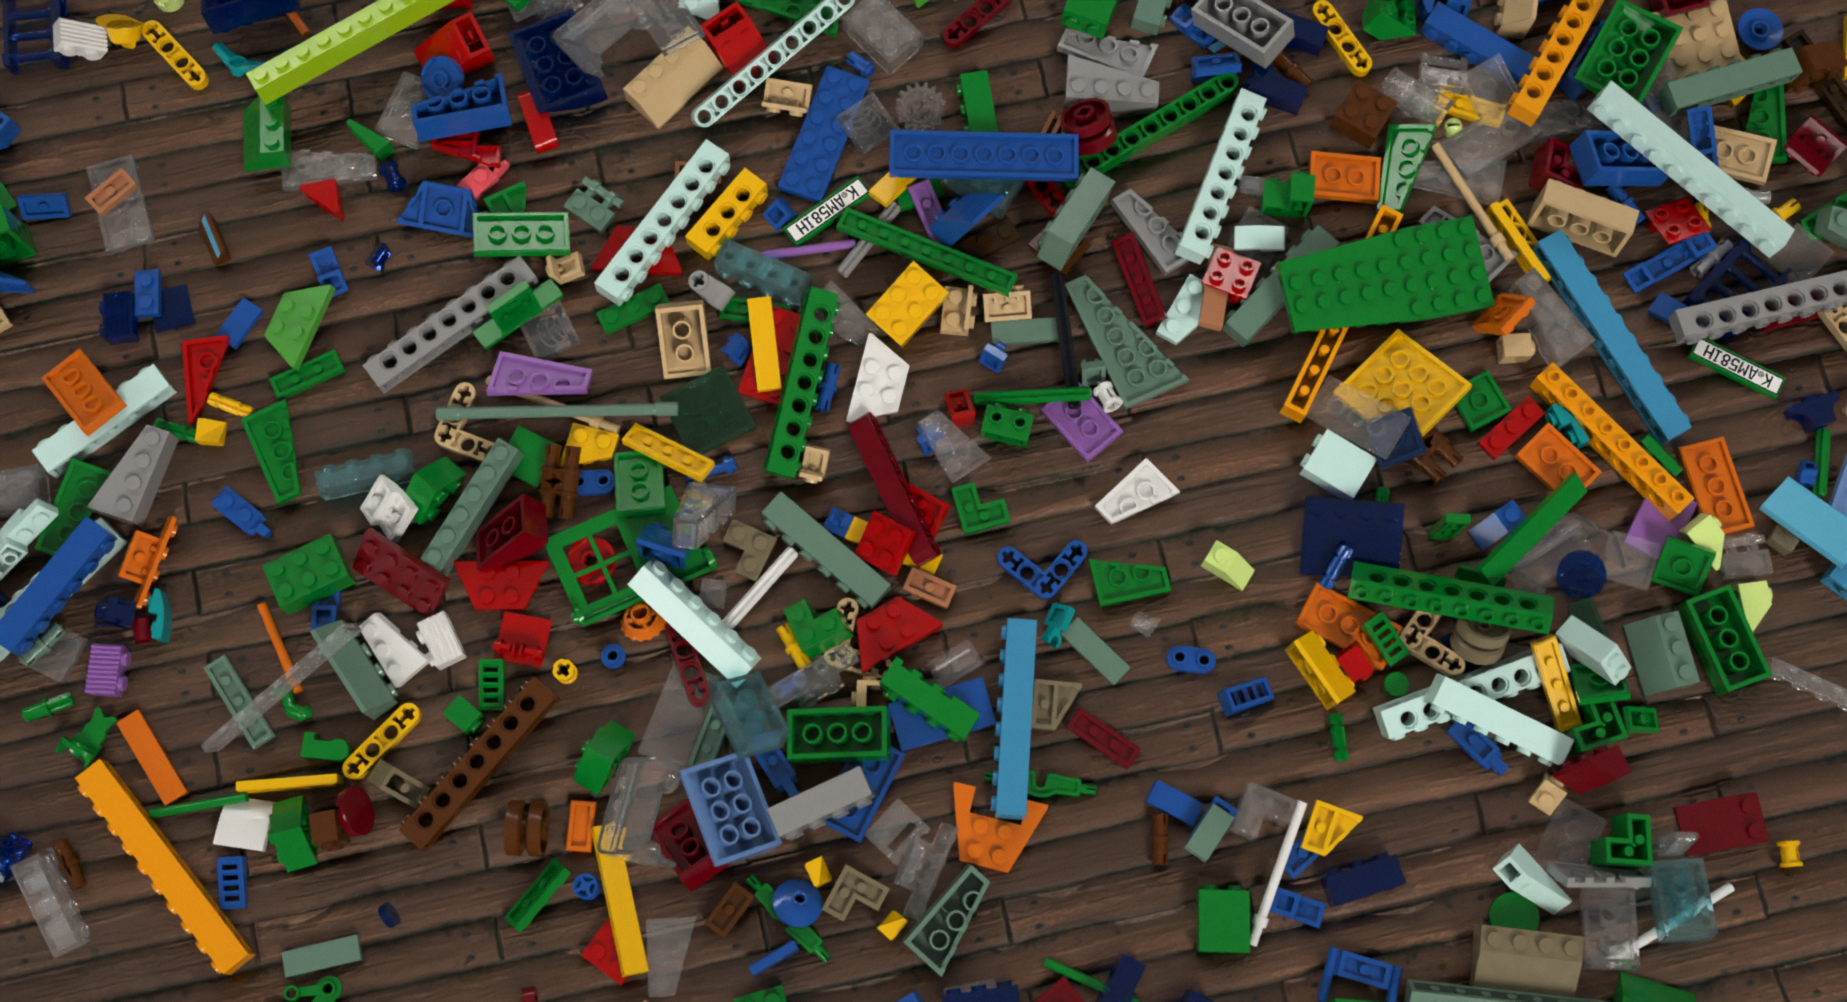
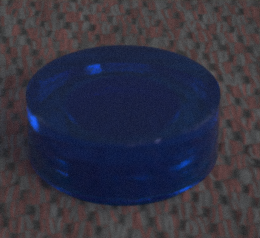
M385 902L378 907V913L386 926L394 928L401 923L400 916L391 903Z

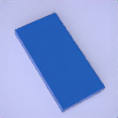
M983 677L943 688L947 692L946 696L950 698L953 695L980 713V718L971 732L996 725ZM896 701L888 704L902 752L949 739L945 735L946 731L939 726L937 729H934L924 722L925 718L917 713L914 716L904 710L903 703Z
M891 746V761L845 762L839 775L858 766L862 767L876 797L871 799L872 804L859 809L855 806L848 809L850 814L836 820V818L831 817L825 820L826 826L861 843L906 753Z

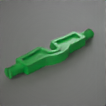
M985 771L984 781L992 782L993 772ZM1029 771L1027 794L1030 796L1047 798L1054 794L1079 797L1080 793L1096 794V785L1083 784L1081 779L1053 773L1046 775L1044 787H1038L1036 785V773Z
M752 874L750 878L756 884L749 878L746 882L756 891L755 897L765 906L774 920L779 921L772 905L775 891L768 883L763 885ZM788 926L786 928V932L798 941L810 954L814 952L823 963L827 959L821 952L828 959L832 956L821 945L823 943L822 939L809 926L803 928Z

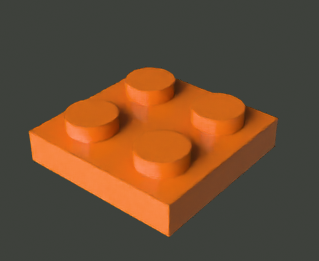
M1501 293L1494 300L1495 306L1486 309L1471 326L1478 333L1506 336L1514 330V326L1522 318L1529 314L1530 309L1536 302L1532 296Z

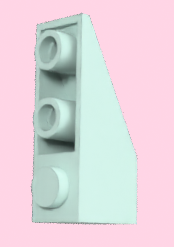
M1517 844L1501 856L1492 868L1510 889L1553 915L1572 902L1570 897L1520 844Z

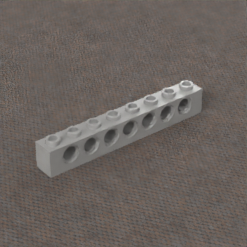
M521 256L511 258L498 271L487 274L481 283L470 286L461 297L450 300L441 311L430 314L421 325L410 328L401 339L390 342L384 351L370 356L362 366L385 394L492 319L485 308L492 300L501 297L514 285L524 280L532 290L540 285V283ZM514 278L512 284L504 285L507 279ZM488 292H495L492 298H485ZM468 306H476L472 312H465ZM456 319L452 326H446L448 320ZM430 333H436L434 339L426 340ZM410 347H417L414 353L407 354V350ZM397 360L394 367L387 368V364L390 361Z
M1847 270L1677 309L1668 319L1677 344L1686 342L1687 345H1691L1701 341L1702 338H1719L1727 332L1738 334L1744 332L1749 327L1755 326V329L1766 327L1770 322L1778 321L1780 324L1788 322L1796 316L1807 318L1814 315L1815 312L1822 310L1824 313L1832 312L1838 309L1839 306L1846 305L1847 307ZM1833 289L1837 290L1840 295H1837ZM1810 294L1814 295L1817 298V301L1814 300ZM1788 300H1791L1795 306L1791 305ZM1765 305H1768L1772 311L1767 310ZM1742 310H1745L1746 312H1748L1749 317H1748V316H1745V315L1743 314ZM1719 315L1725 317L1727 322L1722 321ZM1696 321L1702 322L1704 327H1700Z

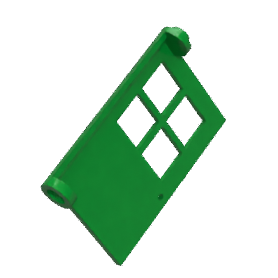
M671 485L665 487L666 512L618 518L615 508L548 537V543L545 547L574 609L570 611L575 625L580 624L581 627H585L644 601L630 587L617 592L606 565L629 555L637 571L649 562L650 559L638 556L636 546L637 538L647 524L652 526L654 523L662 524L668 527L667 531L676 533L677 530L689 533L691 535L690 538L694 539V546L685 571L665 565L683 583L718 568L710 548L706 546L700 550ZM617 525L628 550L603 561L592 535ZM587 537L599 563L574 574L563 547ZM601 568L613 594L588 605L576 578Z

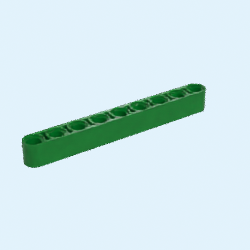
M1235 73L1216 75L1118 133L1115 142L1109 148L1096 154L1079 156V177L1082 173L1086 175L1091 167L1087 165L1088 162L1096 163L1097 167L1092 168L1103 174L1230 99L1238 85L1237 75ZM1222 83H1228L1231 87H1224ZM1203 94H1209L1212 98L1207 99ZM1189 105L1193 110H1187L1184 106ZM1170 116L1174 121H1167L1164 117ZM1145 128H1152L1155 132L1149 133ZM1127 139H1132V140H1134L1136 143H1135V144H1129V143L1126 142V140H1127ZM1112 150L1115 151L1117 155L1110 156L1106 152ZM1062 181L1066 189L1074 190L1077 187L1075 186L1076 182Z

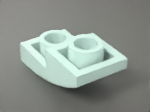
M1270 225L1235 226L1234 249L1236 251L1285 250V227Z

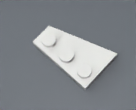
M1145 458L1094 508L1112 525L1176 496L1180 491Z
M380 612L371 615L358 627L395 688L403 686L433 660L428 654L424 655L418 650V645L412 640L408 641L400 634V629Z

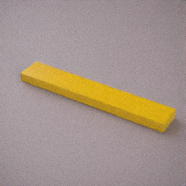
M617 823L594 826L591 828L622 977L646 973L649 969Z

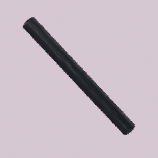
M1054 273L1051 275L1050 281L1065 387H1079L1064 277L1062 273ZM1067 401L1069 409H1078L1082 405L1081 401Z

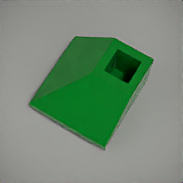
M1369 0L1362 14V30L1379 40L1414 36L1416 34L1415 3L1412 0Z

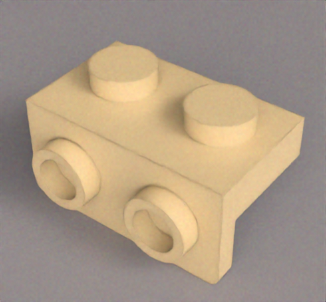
M768 77L766 78L764 99L761 102V106L767 107L766 111L780 113V109L788 110L789 115L803 117V113H808L810 108L813 85Z

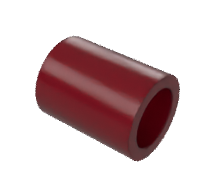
M150 618L133 620L135 643L143 644L153 641V638H151Z

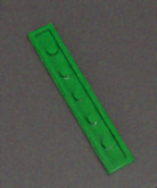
M1571 472L1476 567L1486 585L1495 586L1588 492L1577 473Z

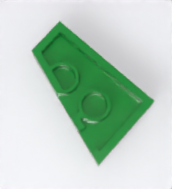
M1095 559L1088 560L1099 607L1171 592L1166 567L1123 564L1114 561L1104 562Z

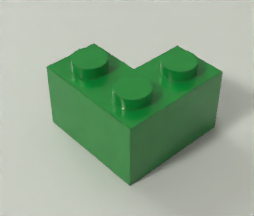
M1299 171L1292 173L1288 182L1277 178L1264 180L1260 190L1259 215L1305 219L1314 202L1315 175Z
M446 456L415 472L405 492L418 507L413 520L419 525L428 520H434L440 513L439 507L441 503L450 495H457L464 487L463 481L467 474Z
M804 598L783 610L801 651L811 659L854 636L845 615L837 608L818 616L814 606Z
M1615 701L1579 705L1586 724L1564 732L1566 736L1574 739L1571 746L1573 756L1629 737Z
M612 720L604 727L600 726L595 732L593 739H587L581 749L583 756L578 759L574 766L576 773L573 781L599 795L610 783L616 766L628 754L636 735Z
M303 795L273 803L272 814L269 815L271 829L267 832L268 839L271 845L275 844L278 861L280 864H284L287 872L318 864V846L312 844L309 814L311 812Z
M1626 813L1611 817L1612 837L1590 840L1591 866L1630 869L1653 866L1650 815Z

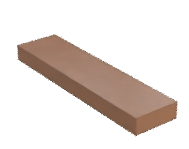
M1212 243L1211 245H1213L1214 248L1208 259L1207 269L1217 247L1228 250L1233 253L1235 249ZM1204 285L1198 326L1216 331L1222 330L1228 293Z

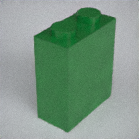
M1202 885V889L1196 890V952L1250 953V891H1245L1243 886L1229 885L1227 890H1218V885Z

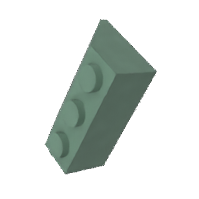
M1679 611L1652 616L1622 626L1643 697L1690 687L1700 682Z

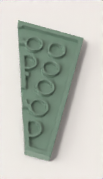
M1087 275L1065 283V291L1099 360H1104L1106 374L1110 382H1112L1117 396L1122 398L1124 410L1189 382L1190 379L1185 374H1182L1174 366L1175 364L1169 358L1167 359L1157 349V346L1132 321L1130 322L1117 306H1114L1105 297V294Z

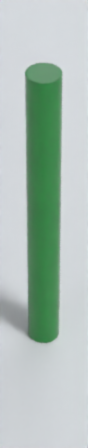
M241 792L153 808L149 810V816L151 819L248 802L249 794L248 792Z
M1049 957L1045 959L1044 967L1121 1002H1140L1138 997Z

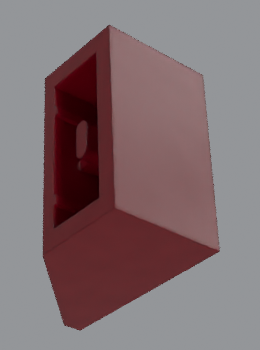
M1605 744L1575 757L1574 760L1572 759L1560 764L1561 770L1552 775L1554 779L1579 794H1583L1632 773L1619 746L1616 745L1608 749Z

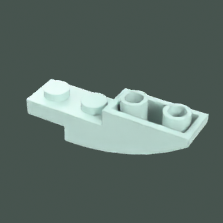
M36 498L25 510L19 508L1 528L0 580L28 553L27 546L59 515L57 507Z

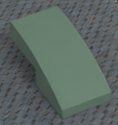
M1213 803L1184 848L1203 862H1206L1231 825L1234 817Z

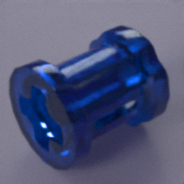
M388 161L378 169L379 174L387 182L386 187L389 192L399 191L407 185V180L401 176L398 170L399 165L396 161Z

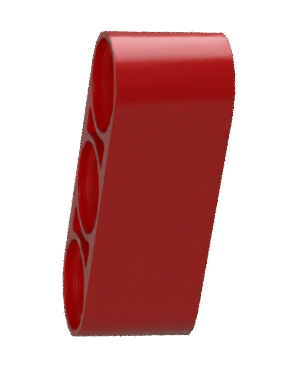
M539 87L517 93L537 154L560 147Z

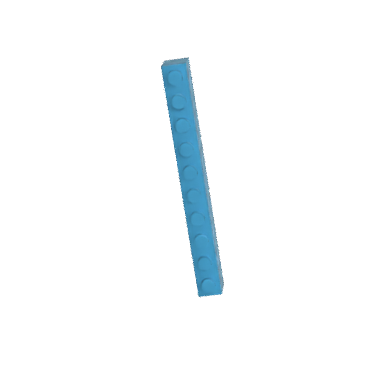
M1560 229L1538 241L1532 248V251L1551 276L1550 281L1654 439H1657L1662 446L1692 428L1688 416L1677 405L1675 396L1667 390L1661 375L1655 372L1650 364L1649 357L1646 353L1642 352L1635 336L1624 325L1622 316L1616 313L1611 305L1610 298L1607 294L1603 293L1596 277L1585 266L1583 257L1577 254L1573 248L1571 239Z

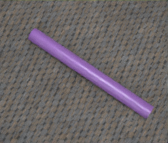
M855 239L762 251L763 260L852 249L855 247Z

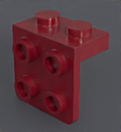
M1813 114L1784 145L1786 154L1791 159L1798 160L1804 165V169L1809 174L1818 177L1847 148V142Z

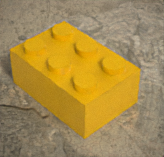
M913 261L866 315L903 348L950 295L945 288Z

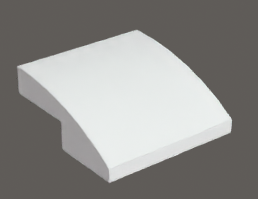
M384 474L379 475L360 507L370 525H379L386 537L393 542H399L418 511V507L404 490Z
M249 798L248 802L224 806L218 821L213 844L265 852L268 841L267 832L271 827L269 815L272 814L273 803L275 802Z

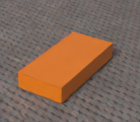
M571 800L566 851L592 853L593 838L591 828L595 826L597 802Z

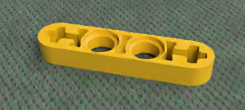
M1317 1L1311 10L1312 20L1351 73L1357 77L1366 76L1372 67L1371 57L1334 7L1328 1ZM1318 10H1325V15L1323 13L1318 14ZM1337 25L1341 32L1333 34L1329 31V26ZM1350 43L1353 45L1354 50L1346 52L1343 50L1342 44ZM1358 62L1366 64L1364 68L1362 66L1357 67L1356 65Z
M155 20L145 22L141 32L150 45L192 89H204L209 83V77L202 67L159 22ZM152 29L159 34L160 38L158 40L150 33ZM166 43H173L174 47L171 51H162ZM181 58L188 59L185 67H177L178 60ZM192 70L201 78L198 82L191 76L190 72Z
M413 703L401 705L345 760L342 766L344 775L351 780H360L375 767L379 759H383L420 722L422 717L420 708ZM407 709L410 711L414 709L415 711L412 713L414 718L412 720L407 718L403 722L406 725L404 729L395 722L397 718L402 721L406 717L404 712ZM389 726H396L398 729V734L393 739H387L385 736V730ZM371 744H378L380 748L379 754L375 757L367 755V748ZM360 754L364 759L370 761L368 765L362 762L358 766L360 770L358 774L354 772L350 774L352 770L350 765L352 763L357 765L362 761L361 758H358Z

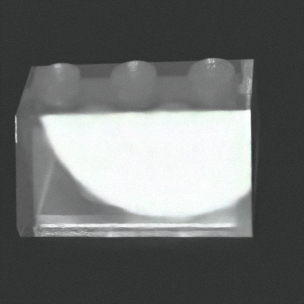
M1397 67L1390 71L1379 89L1380 92L1398 102L1396 106L1401 109L1400 112L1410 118L1414 116L1420 120V124H1435L1437 129L1455 102Z

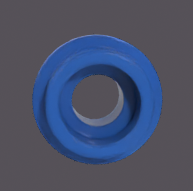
M617 644L606 646L601 653L602 663L610 669L621 667L626 659L624 649ZM611 652L617 653V658L615 660L609 659V654Z

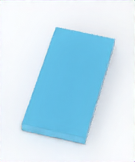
M1788 476L1761 505L1759 510L1842 569L1847 564V517Z

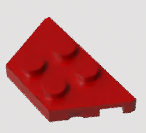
M616 226L591 265L592 272L602 273L637 227ZM648 239L646 243L654 244L657 240ZM666 246L662 251L659 262L656 265L652 264L647 271V275L683 276L681 266L672 246ZM634 257L632 262H640L643 258Z
M454 561V566L476 611H526L531 601V596L539 587L540 580L545 571L548 570L550 563L549 561H511L482 571L477 569V561Z
M898 596L856 620L862 673L867 672L943 627L942 622Z

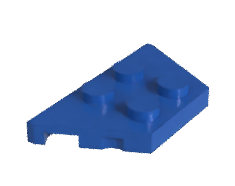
M425 180L417 189L416 195L407 204L408 207L404 213L397 219V224L473 238L472 213H479L472 189Z

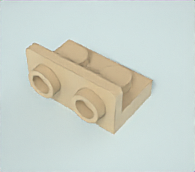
M970 284L968 288L945 286L950 296L943 302L940 334L968 336L969 329H974L975 315L970 314L971 306L976 307L977 293L973 292V285Z
M1015 284L1009 298L988 289L987 291H981L984 322L1032 319L1029 288H1024V284Z

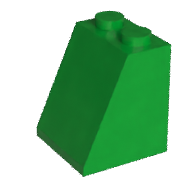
M1067 0L1060 24L1090 36L1104 39L1120 0Z

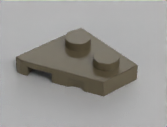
M1035 679L1031 729L1055 731L1082 688V683Z

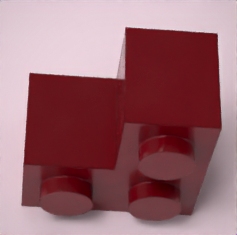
M1551 136L1535 150L1529 187L1541 192L1550 178L1585 190L1578 170L1568 164L1571 150L1569 145Z

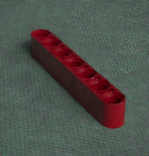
M867 412L848 425L849 430L891 518L917 531L908 554L917 567H922L940 556V549L877 419L871 412Z

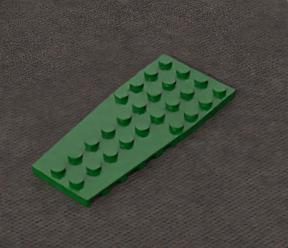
M1472 216L1407 227L1282 261L1276 265L1293 334L1304 331L1317 332L1325 329L1337 330L1345 327L1357 328L1375 324L1387 325L1395 322L1427 321L1490 309L1495 306Z

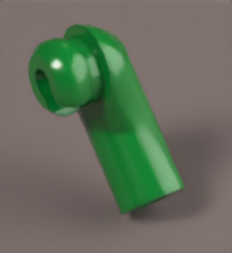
M292 692L280 695L288 717L297 721H305V719L312 717V708L308 705L303 707L296 704Z

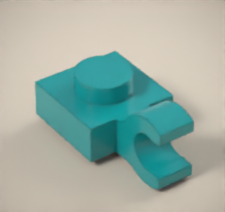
M1053 602L1044 621L1047 630L1042 635L1041 641L1050 643V647L1058 649L1062 641L1061 631L1067 632L1076 610L1071 606Z

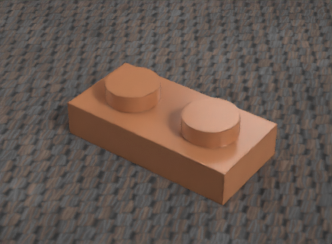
M120 168L88 194L85 199L104 217L139 186Z
M912 567L903 586V591L944 609H948L957 589L956 585Z

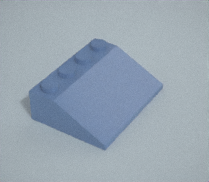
M747 750L679 771L714 867L752 858L769 852L782 844L781 838L768 813L767 808L769 807Z

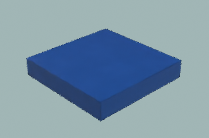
M791 940L749 965V969L753 976H758L797 953L800 949L797 943Z

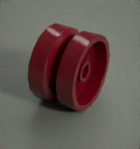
M1087 98L1078 101L1065 109L1060 117V123L1065 134H1079V155L1099 153L1109 148L1118 136L1109 104L1103 99Z

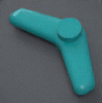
M220 42L212 46L213 51L231 70L232 75L236 77H241L265 63L247 61L243 56L234 54Z

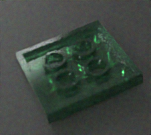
M724 365L660 396L661 402H678L679 415L669 417L685 447L701 455L756 429V425Z

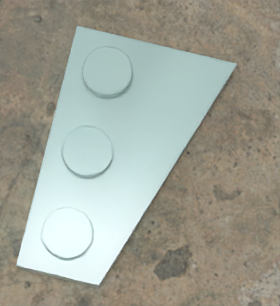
M1189 274L1167 312L1168 318L1162 321L1156 331L1157 336L1177 345L1197 328L1204 285L1201 284V279Z

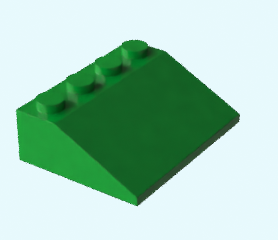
M1617 0L1574 80L1596 95L1612 80L1642 104L1684 27L1625 0Z

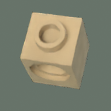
M1531 333L1501 335L1496 341L1498 364L1527 363L1535 354V342L1531 341Z

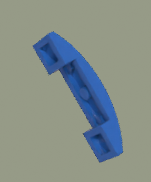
M1707 231L1682 240L1645 263L1642 262L1626 271L1622 276L1633 293H1639L1715 249L1717 244Z

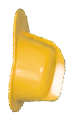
M107 14L95 19V23L106 29L112 43L120 44L122 47L129 49L136 47V42L141 39V27L145 25L144 22H139L129 16L120 14Z

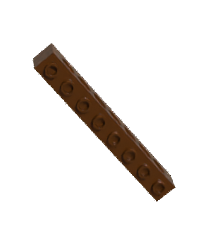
M533 677L532 680L527 679L519 689L521 692L516 698H511L505 703L502 708L504 711L501 715L489 721L486 726V732L481 737L477 736L470 743V750L464 756L460 755L453 762V769L448 775L444 774L435 783L436 788L431 794L427 793L418 802V809L413 814L409 813L402 820V827L398 831L420 850L426 852L560 700L556 694L536 677ZM533 699L535 702L533 709L524 711L523 705L525 701ZM512 718H517V727L513 730H508L507 722ZM495 737H500V746L497 749H491L490 741ZM478 756H483L484 764L480 768H474V759ZM461 775H466V785L458 788L456 785L457 778ZM448 794L450 797L449 804L441 807L439 804L440 798ZM426 814H432V823L424 827L422 824L423 817Z

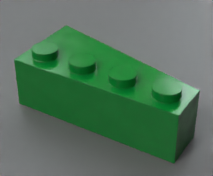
M896 656L880 681L881 690L884 691L882 695L892 702L898 700L903 703V709L914 716L917 713L925 718L924 722L932 728L937 729L939 726L946 731L945 735L954 742L959 740L965 742L979 720L980 713L955 696L951 695L950 698L946 696L947 692L936 683L930 682L927 684L924 682L926 679L920 672L914 668L905 669L901 666L904 661Z

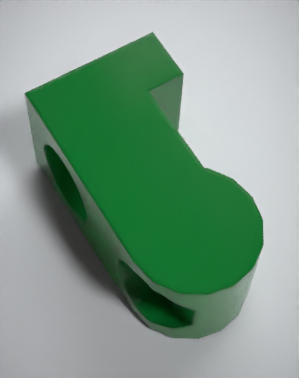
M304 732L300 756L305 759L345 762L353 753L351 744L343 739L338 738L324 741L319 740L320 735L314 732Z

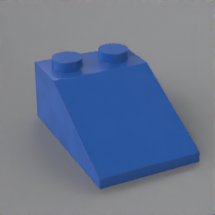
M967 193L961 199L957 196L947 205L950 209L946 213L941 210L932 218L935 223L929 230L942 245L951 247L1005 197L1002 194Z
M654 523L653 526L647 524L636 541L638 556L650 560L655 557L665 565L685 571L694 546V539L690 538L691 535L679 530L676 533L667 531L668 527L662 524Z

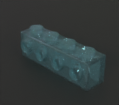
M726 238L714 261L715 270L720 276L726 279H730V277L737 279L745 287H756L764 295L771 297L775 295L782 298L781 300L784 303L792 306L795 304L802 306L806 290L811 287L813 282L812 274Z
M399 448L387 455L378 453L370 455L369 459L347 460L343 465H325L321 467V470L314 471L318 494L325 501L370 491L379 475L383 474L397 485L410 482L414 473L419 470L417 457L410 449Z

